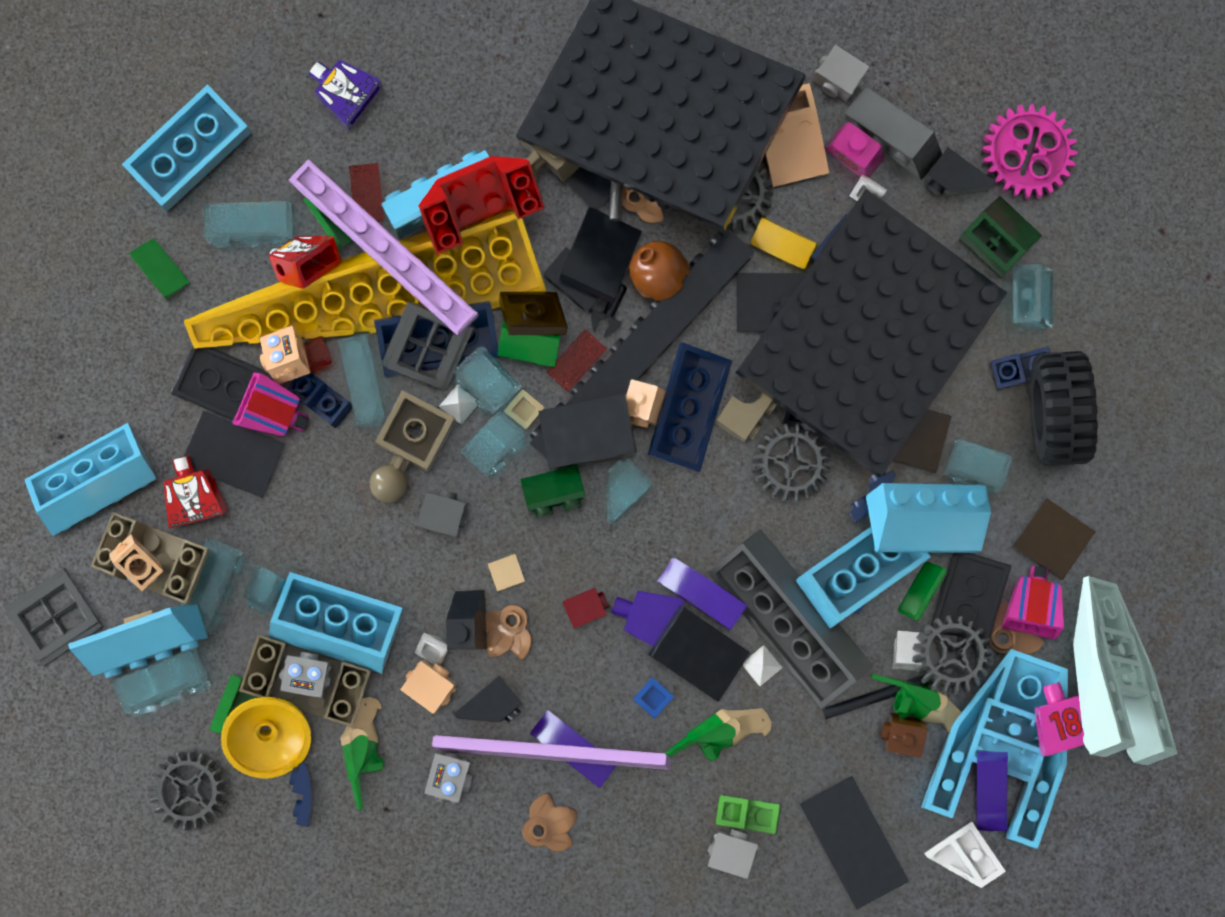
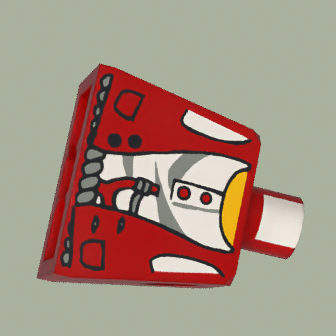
M297 236L281 247L273 248L269 254V261L273 266L276 278L280 282L301 289H305L342 263L333 236Z
M190 455L173 460L177 477L168 479L163 484L169 529L228 512V507L208 468L194 472Z

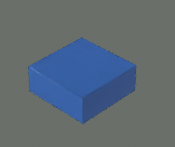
M652 677L633 700L655 719L674 696Z

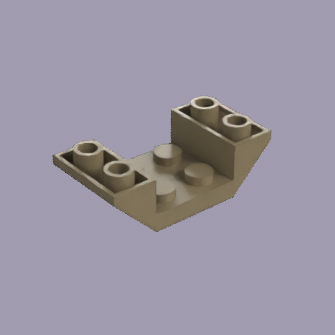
M112 512L90 567L130 582L113 565L109 554L131 534L160 562L163 568V572L157 577L156 581L148 585L146 589L189 605L211 549Z
M257 634L239 689L240 692L258 698H280L292 703L303 712L353 728L371 670L317 654L319 655L318 661L331 663V671H329L328 675L331 678L330 687H327L324 698L280 691L282 681L279 676L280 671L285 667L284 660L286 656L300 657L301 652L317 653Z

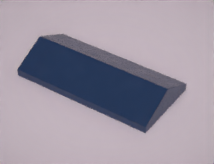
M485 301L468 304L479 316L470 324L474 329L458 364L500 358V356H497L498 342L491 302ZM401 316L374 320L381 360L385 356ZM419 317L411 337L426 342L434 322ZM439 325L431 345L446 350L453 332L449 328ZM408 342L400 361L415 367L423 347ZM429 350L421 370L439 368L444 355ZM383 366L385 377L400 374Z
M680 342L647 455L668 464L696 472L701 471L732 360Z

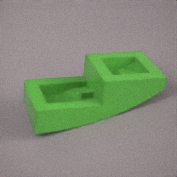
M720 795L715 825L778 834L782 805Z

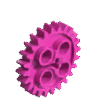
M1031 104L1028 111L1025 112L1023 106L1019 105L1017 107V114L1010 108L1007 109V119L999 115L996 118L999 126L991 124L988 128L994 135H985L983 139L990 144L982 148V152L989 154L982 161L983 164L992 165L987 171V175L996 173L997 177L994 180V185L1001 181L1004 182L1003 192H1006L1010 187L1014 188L1013 197H1016L1020 191H1024L1025 199H1028L1031 192L1034 191L1036 197L1040 198L1042 196V189L1049 195L1052 194V184L1060 188L1063 185L1060 177L1064 179L1070 177L1071 174L1065 168L1072 169L1076 165V163L1069 160V158L1076 157L1078 154L1077 151L1070 149L1077 142L1076 139L1067 138L1073 131L1072 128L1063 130L1062 126L1066 120L1064 118L1056 122L1054 120L1056 111L1052 112L1049 116L1045 115L1046 106H1043L1039 112H1035L1034 104ZM1017 127L1023 128L1027 133V138L1023 140L1017 139L1013 134V129ZM1034 128H1038L1037 139L1032 148L1034 154L1028 161L1025 175L1022 176L1020 171L1027 155L1025 149L1031 142ZM1048 136L1052 138L1055 143L1054 148H1045L1041 144V137ZM1014 155L1018 159V166H1008L1004 161V156ZM1036 163L1043 165L1046 169V175H1036L1032 170V165Z

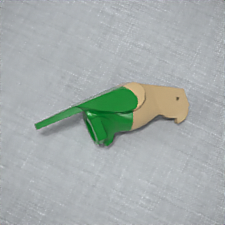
M871 673L870 677L872 679L901 687L897 691L893 704L894 711L899 714L900 718H907L913 715L925 722L942 723L943 727L950 732L953 723L962 713L938 689L932 691L931 687Z
M372 697L362 698L353 728L346 726L340 738L348 781L351 782L357 811L363 810L359 774L382 771V765L385 764L384 760L377 755L378 737L373 723L377 710L382 709L380 702Z
M763 708L748 710L721 709L686 733L687 736L667 750L665 754L672 757L697 742L702 753L712 762L719 758L722 749L738 744L751 733H762L766 736L771 730L772 722Z

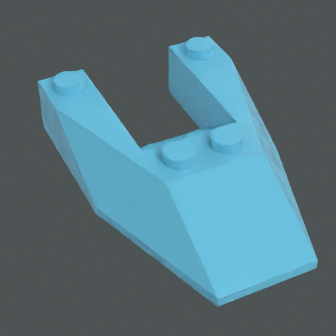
M1010 649L953 723L930 779L921 808L953 819L972 762L977 764L978 751L1008 752V775L1023 780L1024 784L1005 838L1038 849L1067 765V750L1049 756H1041L1035 708L1048 704L1043 687L1060 682L1065 699L1068 698V669Z

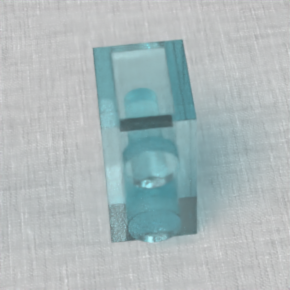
M1043 264L1013 266V324L1024 330L1053 328V270Z
M480 346L473 351L453 371L456 375V383L464 391L470 390L477 398L475 403L485 413L490 412L492 415L502 409L522 389L518 382L484 346Z
M500 409L460 450V453L485 478L490 474L495 477L506 465L503 460L510 453L515 456L526 445L524 439L527 435Z
M956 438L953 441L943 474L950 476L949 481L958 485H966V482L975 485H986L987 494L993 495L994 491L1000 492L1003 490L1013 456Z

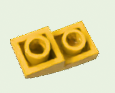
M765 217L761 218L750 242L753 246L804 270H807L812 260L810 257L819 245V243L796 231H791Z

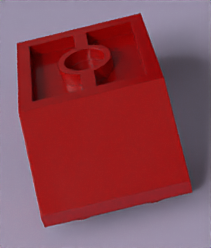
M490 156L438 178L418 205L436 255L463 244L464 242L459 230L510 208L518 220L545 208L529 160Z

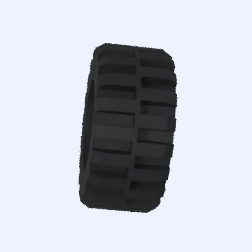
M1081 351L1040 353L1032 361L1030 373L1032 431L1039 461L1046 466L1087 464L1095 457L1094 454L1096 453L1098 440L1097 396L1089 357Z

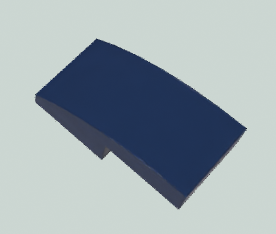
M1050 347L992 360L991 365L997 388L1003 389L1029 383L1031 381L1032 361L1040 353H1051Z
M311 372L294 379L287 388L288 391L299 397L300 402L334 428L338 426L353 407L348 400Z
M891 470L887 474L884 472L880 478L873 475L869 478L871 484L866 487L868 493H871L882 483H892L896 474ZM866 496L851 504L853 510L848 515L855 524L869 513Z
M300 763L299 768H293L289 784L293 785L292 792L303 795L302 800L297 799L293 817H297V825L310 827L314 806L313 780L309 765Z

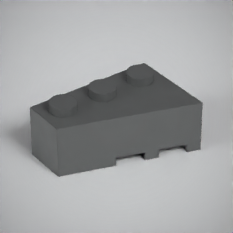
M867 87L862 90L844 113L848 122L878 142L883 147V152L921 181L942 155L934 131Z

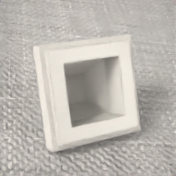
M862 174L850 197L858 201L862 193L868 189L878 198L882 199L887 189Z
M457 384L439 407L447 414L455 417L456 421L462 425L480 402Z
M423 633L415 650V654L433 664L438 663L442 665L448 652L447 644L441 637Z
M764 645L747 658L742 665L759 686L763 685L783 668Z

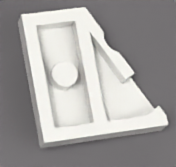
M972 821L924 852L927 858L980 888L1006 872Z

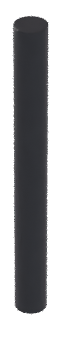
M926 674L906 680L924 686L934 683L931 679L925 684L922 683L921 680ZM891 685L822 708L824 717L829 719L895 697L901 687Z

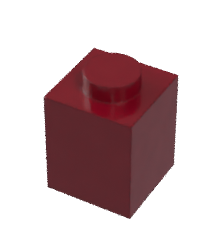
M595 587L562 602L574 630L607 616L605 609L609 608L603 591L597 593Z

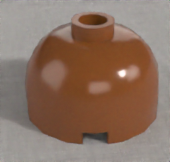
M652 241L644 244L634 253L629 265L630 279L642 297L646 299L647 297L653 298L655 301L670 298L680 291L684 285L682 280L685 274L689 275L690 271L689 262L680 250L664 241Z

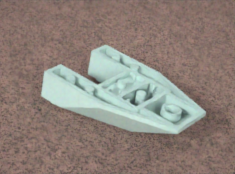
M1090 576L1083 578L1073 645L1082 727L1085 734L1083 737L1085 747L1091 755L1106 757L1126 749L1133 763L1149 765L1178 754L1154 669L1117 584Z

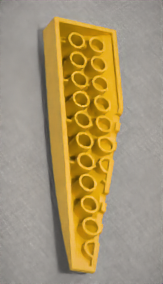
M511 208L459 230L464 243L438 255L434 251L427 231L399 240L403 246L467 304L490 301L492 309L500 307V292H547L523 218L518 220ZM363 252L342 259L341 264L305 289L279 282L184 320V324L193 347L206 348L233 345V343L248 342V344L260 343V337L289 326H293L300 337H305V339L346 336L358 332L376 333L374 320L401 316L408 301L424 305L372 257Z

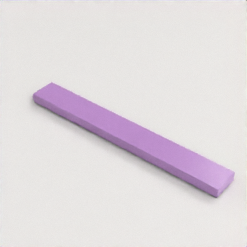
M309 159L291 176L289 182L458 337L479 316L474 309Z
M439 735L433 736L432 747L442 752L671 770L672 759L665 753Z

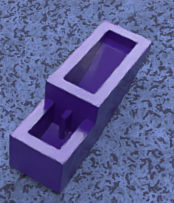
M674 557L657 580L658 583L729 631L747 607L745 603Z
M549 710L546 711L530 732L542 744L596 748ZM567 762L599 788L616 768L615 765Z
M978 751L977 830L1007 831L1008 752Z

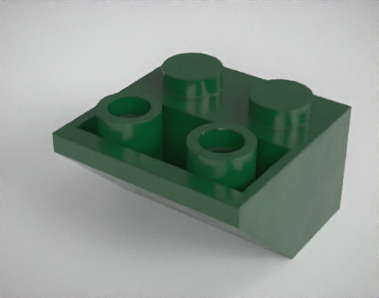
M999 196L962 233L960 239L1002 278L1042 235Z
M578 465L520 479L529 515L535 514L536 519L551 516L554 509L564 507L565 512L582 508L581 503L586 502V494Z

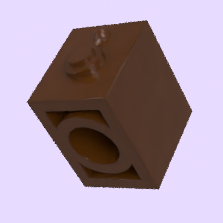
M890 713L889 722L883 723L881 739L885 740L886 751L922 758L928 730L925 721L915 717L900 718L899 714Z

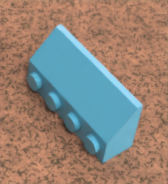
M474 150L466 154L462 158L463 161L455 166L452 163L439 168L436 171L437 175L427 180L426 177H422L411 184L412 188L403 193L397 190L385 197L386 201L381 203L398 238L401 239L425 226L418 205L438 178L488 158L487 152L484 150L479 153L478 150Z
M126 423L26 478L25 483L36 513L52 536L61 531L69 529L79 521L93 516L108 505L120 501L123 497L137 489L147 486L157 478L130 425Z
M882 483L866 496L876 552L979 553L982 551L991 515L986 485Z
M198 604L161 610L69 643L68 646L70 651L92 676L104 674L105 679L123 674L122 668L130 666V669L133 670L148 665L147 659L155 657L156 661L172 657V651L180 648L181 652L199 647L198 641L208 637Z

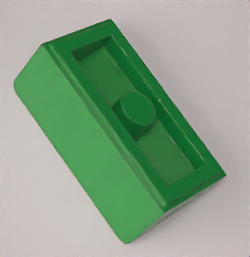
M154 238L129 253L131 258L167 301L190 284L189 280Z
M925 562L897 611L914 622L919 621L947 574V569L931 562Z

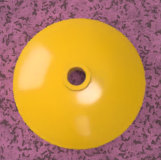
M259 697L240 704L228 715L221 732L222 750L228 762L239 772L254 778H275L291 772L294 767H298L305 759L311 744L310 726L302 711L292 703L275 697ZM262 726H269L270 729H269V730H262L261 727H262Z

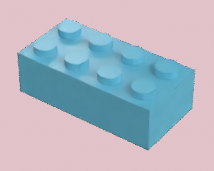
M207 84L122 165L156 202L168 212L251 134V131L243 120Z
M870 527L809 569L795 581L830 629L927 561L931 556L928 552H876L872 528Z
M289 572L270 621L269 638L382 674L400 625L403 608Z

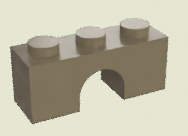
M763 393L753 403H743L732 396L715 424L744 443L748 437L754 440L763 426L759 423L764 413L770 416L777 403Z

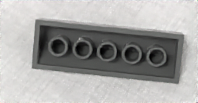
M761 529L740 544L709 571L710 575L722 589L747 605L743 615L821 709L857 682L874 666L839 623L829 629L795 581L800 577Z

